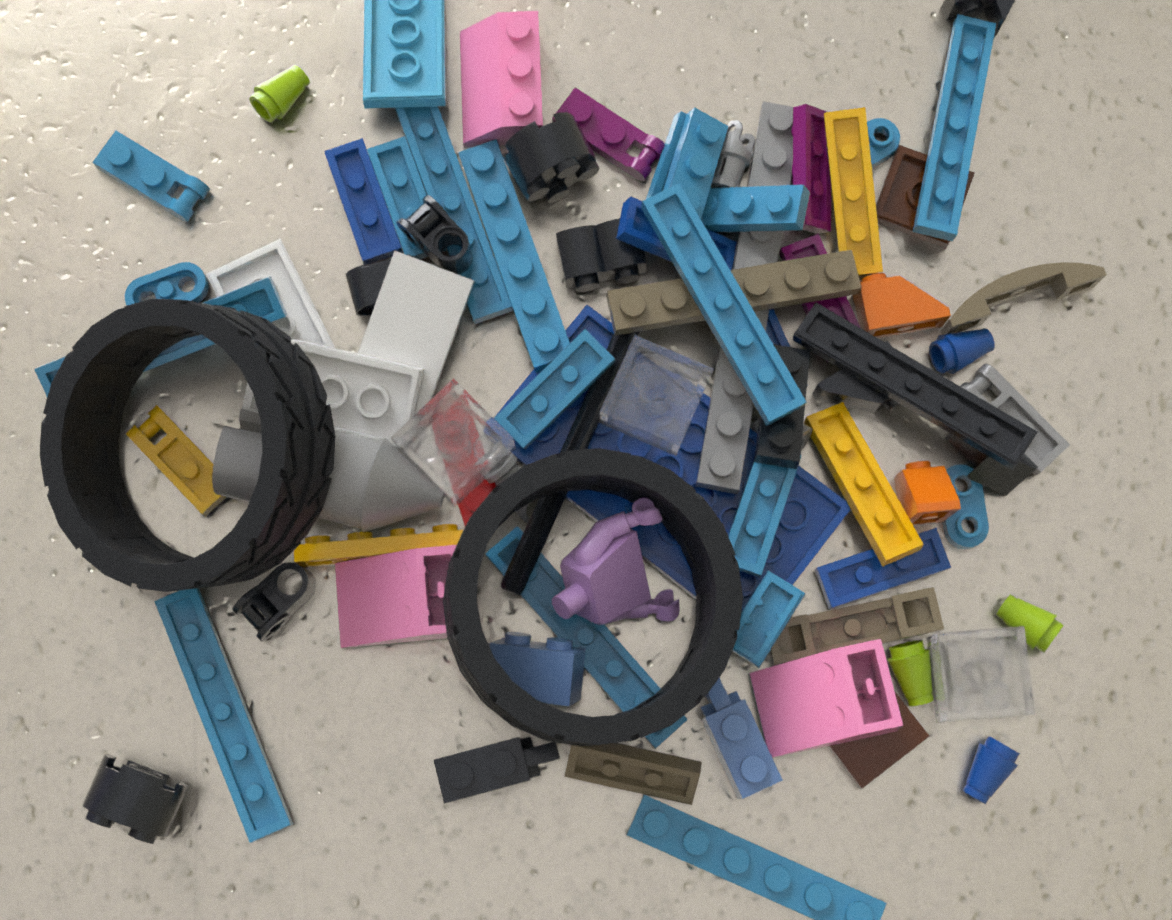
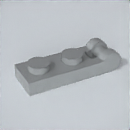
M987 363L983 364L975 372L976 377L970 383L964 382L960 386L986 402L988 401L982 394L987 389L992 390L998 397L990 403L991 405L1038 431L1025 452L1038 466L1033 471L1036 476L1070 446L993 366Z

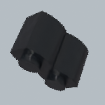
M620 218L598 225L580 226L556 233L566 288H575L577 292H587L597 289L600 286V282L606 280H616L618 284L634 282L640 278V274L646 272L647 262L644 250L616 239Z

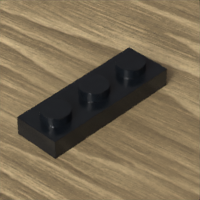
M773 344L806 400L810 350ZM805 405L767 426L759 414L754 462L797 469L800 463Z

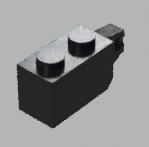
M516 737L434 759L443 801L444 803H451L531 781V778L541 776L538 765L558 760L560 756L556 742L534 747L531 737L523 739Z

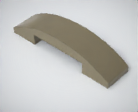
M1068 262L1042 264L1012 272L987 284L969 297L944 325L941 333L963 332L981 326L991 315L988 307L990 305L1051 285L1058 300L1095 287L1107 274L1104 267Z
M931 587L894 595L886 599L810 615L804 614L791 617L771 649L774 666L832 649L881 639L882 644L944 630L935 589Z

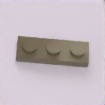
M620 743L593 746L571 745L564 777L692 805L701 773L702 762Z

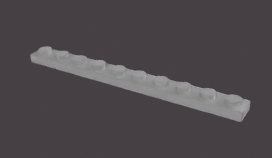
M763 101L747 187L790 185L793 165V107ZM782 231L739 232L733 269L777 262ZM769 309L756 311L755 314L766 331ZM721 346L719 347L696 487L738 494L754 403Z

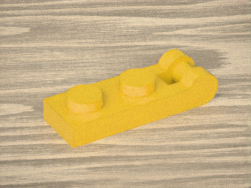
M156 405L147 413L150 417L139 427L134 425L125 434L195 508L206 517L226 498V496L215 494L213 490V463L165 412ZM163 429L167 435L154 445L150 439Z

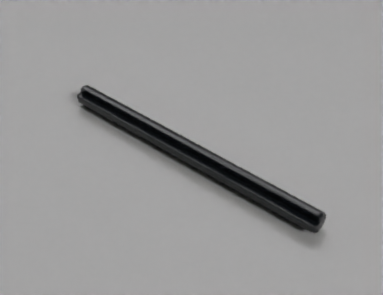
M639 332L616 336L613 334L606 350L616 361L589 387L560 453L588 448ZM568 491L539 498L502 579L501 588L518 596L523 593Z

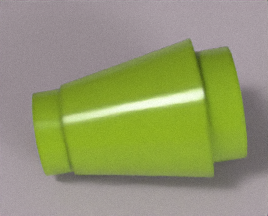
M293 65L291 68L254 87V94L249 98L250 103L255 111L267 122L272 123L276 118L281 120L310 84V80L300 67Z
M1011 594L996 613L1032 650L1036 647L1043 653H1045L1064 626L1055 619L1057 615L1022 599H1017Z
M923 640L908 641L890 647L891 657L887 660L905 698H907L908 706H919L932 702L934 698L932 695L930 650L924 648Z

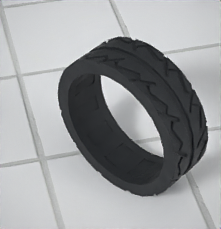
M149 299L117 309L93 324L72 347L73 351L66 355L51 383L43 411L46 417L41 422L40 461L44 487L48 486L47 497L58 525L76 550L80 548L82 557L107 577L130 587L134 583L137 584L138 589L163 592L243 582L256 578L281 564L301 544L300 541L308 535L323 510L332 480L329 476L334 469L336 436L330 404L326 405L327 393L318 372L297 343L293 345L288 334L265 318L242 310L239 312L235 308L188 300ZM203 335L220 346L237 364L254 394L261 420L262 457L258 481L249 505L232 531L212 549L196 557H191L173 550L154 536L138 517L124 486L120 470L118 440L122 414L129 395L145 368L164 350L186 338Z
M601 448L565 451L523 466L498 484L470 517L453 552L448 566L449 569L447 570L443 596L447 638L459 670L481 701L511 726L546 741L578 746L633 741L674 724L697 706L703 697L705 698L725 671L737 640V630L740 627L743 593L739 565L734 557L736 555L721 520L706 500L670 469L641 456L631 455V453ZM592 490L617 495L632 503L639 498L651 500L654 507L660 511L663 519L661 523L680 545L692 573L696 592V620L686 655L675 674L655 695L633 709L615 715L591 717L568 713L536 700L514 683L496 661L481 627L477 606L478 572L489 540L496 529L514 512L536 499L562 491Z

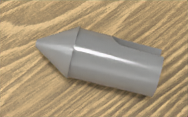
M240 409V429L224 426L214 458L212 483L215 494L250 502L258 481L262 457L261 420L259 413ZM335 430L334 469L329 476L332 480L323 510L318 516L319 519L361 528L362 532H368L442 506L444 494L387 438L381 441Z

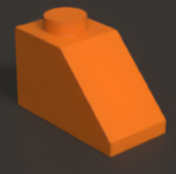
M885 273L868 275L860 282L862 287L860 292L852 295L860 328L876 338L941 328L951 316L949 307L900 275L887 277Z
M930 461L911 462L905 464V469L901 470L894 477L896 496L913 525L942 523L961 509L960 499L945 466L931 467Z

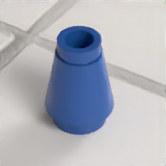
M986 328L942 334L937 337L936 341L930 344L929 355L933 366L938 372L955 374L987 353L992 352L995 348V342L991 332Z
M988 736L984 745L981 743L978 745L963 791L986 804L989 798L993 796L1018 767L1015 762L1020 753Z

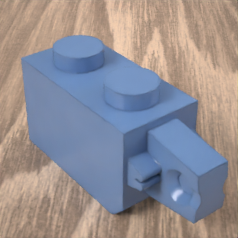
M506 632L505 638L503 637L488 643L494 658L511 680L536 700L547 704L568 707L581 700L586 648L572 647L573 640L550 637L547 638L546 643L531 641V635L527 633Z
M719 678L706 695L709 704L700 707L704 715L702 722L737 799H744L783 781L746 700H741L737 691L727 694Z

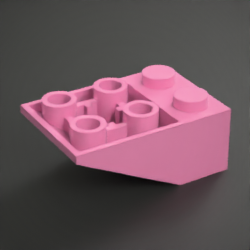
M457 545L416 548L335 563L341 648L447 638L443 596L449 562Z
M881 639L832 649L749 673L765 743L772 758L898 731L903 726Z

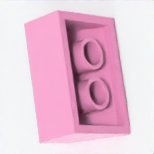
M538 11L497 12L460 31L463 146L474 147L495 139L498 145L502 146L516 132L534 121L539 128L542 127Z

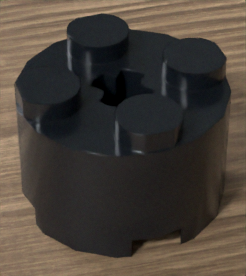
M568 112L553 114L556 122L546 124L540 128L535 121L516 132L505 144L508 153L502 154V157L524 198L529 202L546 198L550 204L560 201L570 193L568 189L570 186L578 181H584L593 177L600 169L596 162V156L575 117Z
M104 754L82 804L84 808L88 809L85 819L107 828H111L115 822L130 827L129 836L150 844H154L158 836L167 837L188 785L178 781L174 788L166 784L169 778L167 774L128 760L126 765L122 764L119 767L114 765L117 757Z

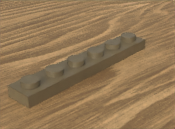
M852 250L730 270L754 312L856 295L862 288ZM682 278L607 291L606 298L615 336L705 320Z

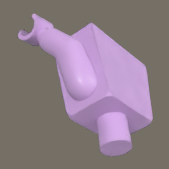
M639 498L632 505V512L625 514L623 511L595 522L582 541L562 559L560 569L565 589L552 598L553 608L560 617L569 619L574 614H577L597 625H605L624 619L648 618V614H655V617L661 621H673L678 617L680 612L679 599L674 601L672 589L661 591L656 595L655 599H651L637 531L630 529L638 525H655L663 520L659 509L654 507L651 500Z

